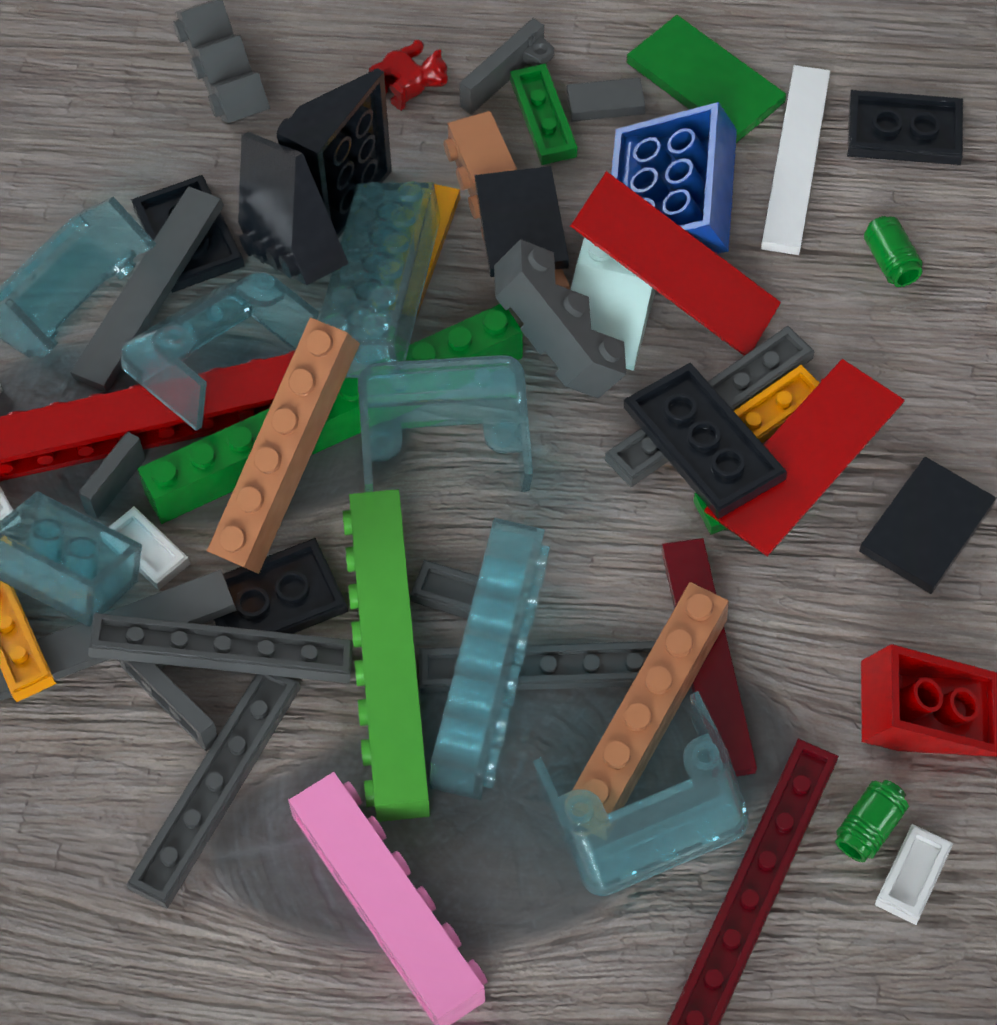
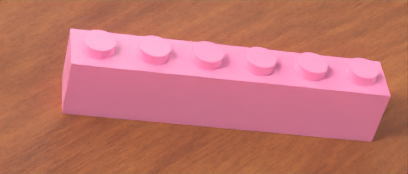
M332 772L289 799L292 817L434 1025H451L485 1002V987L483 985L487 983L483 971L475 960L471 959L466 962L457 948L462 946L456 932L449 923L446 922L441 926L432 913L436 910L432 898L424 887L421 886L416 889L407 877L411 874V871L405 859L397 850L391 854L383 843L386 835L374 816L366 818L358 806L362 804V800L354 786L349 781L342 784L335 772Z

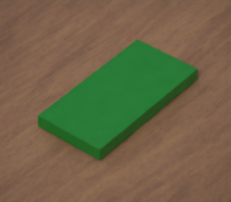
M678 15L674 16L627 54V64L689 110L719 102L737 129L736 143L783 105L786 100L785 92Z

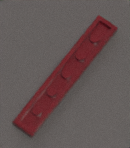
M703 538L662 544L661 551L674 609L689 582L716 594ZM723 627L691 685L712 780L756 774L757 770L728 641Z

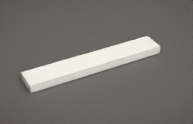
M798 65L793 67L761 250L793 255L800 254L831 70Z

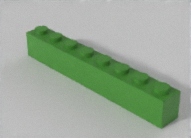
M399 489L349 494L350 510L342 511L345 535H353V546L345 547L348 572L356 571V584H348L350 608L359 609L360 620L351 622L354 648L362 647L363 660H355V674L357 686H365L366 699L358 700L360 726L368 725L369 739L361 740L363 766H372L373 780L364 781L366 807H375L378 822L430 817Z

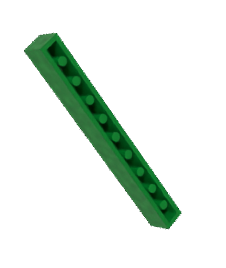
M501 304L496 305L347 373L311 455L522 359L523 332L508 309L505 310ZM269 409L137 468L144 493L161 524L233 492Z

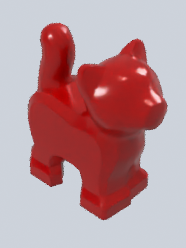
M419 39L400 50L389 52L380 63H376L369 68V72L375 69L384 71L385 92L387 94L389 88L395 94L390 98V102L400 111L406 107L407 101L421 94L426 87H442L448 82L447 65L442 60V51L440 49L430 55L421 66L412 59L420 55L424 48L423 42Z

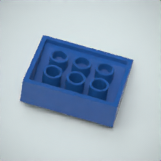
M716 102L616 129L611 175L716 254L729 251L737 129L720 103Z

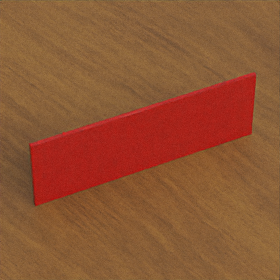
M607 171L570 225V227L595 246L599 247L743 356L755 348L781 303Z
M841 359L764 444L767 450L787 471L786 480L719 519L708 506L704 509V512L768 557L902 406L905 400L844 359Z

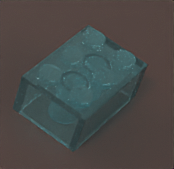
M38 491L0 521V581L88 627L93 623L94 613L104 614L138 582L142 544Z

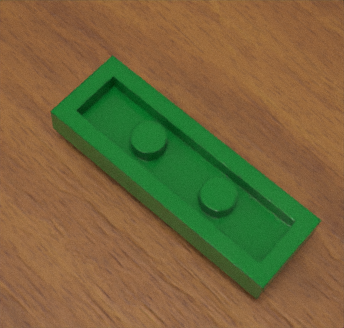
M546 63L510 71V82L541 166L576 158L578 147Z

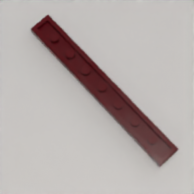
M799 738L797 739L667 1025H720L836 766L838 755Z

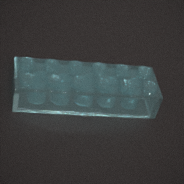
M370 182L357 185L341 240V246L349 264L332 272L318 320L348 332L360 343L345 378L402 377L440 223V213L433 182Z
M495 517L493 519L431 760L430 788L478 800L482 798L484 787L493 789L500 749H496L494 746L503 747L511 710L510 707L504 705L513 706L520 669L523 666L527 651L530 628L533 626L537 610L540 587L543 585L547 569L550 546L543 545L545 529Z

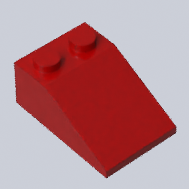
M894 644L888 645L861 660L862 742L903 752L997 757V672Z

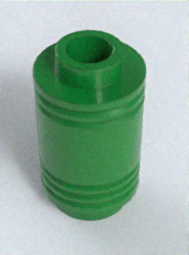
M881 216L871 221L864 233V240L887 281L896 287H905L914 283L922 275L923 262L900 221L896 217Z
M883 780V782L872 781L849 812L847 818L844 819V822L837 829L836 834L838 837L835 840L837 847L847 856L858 862L864 863L868 858H874L909 808L907 801L904 799L906 797L905 792L897 784L889 780Z

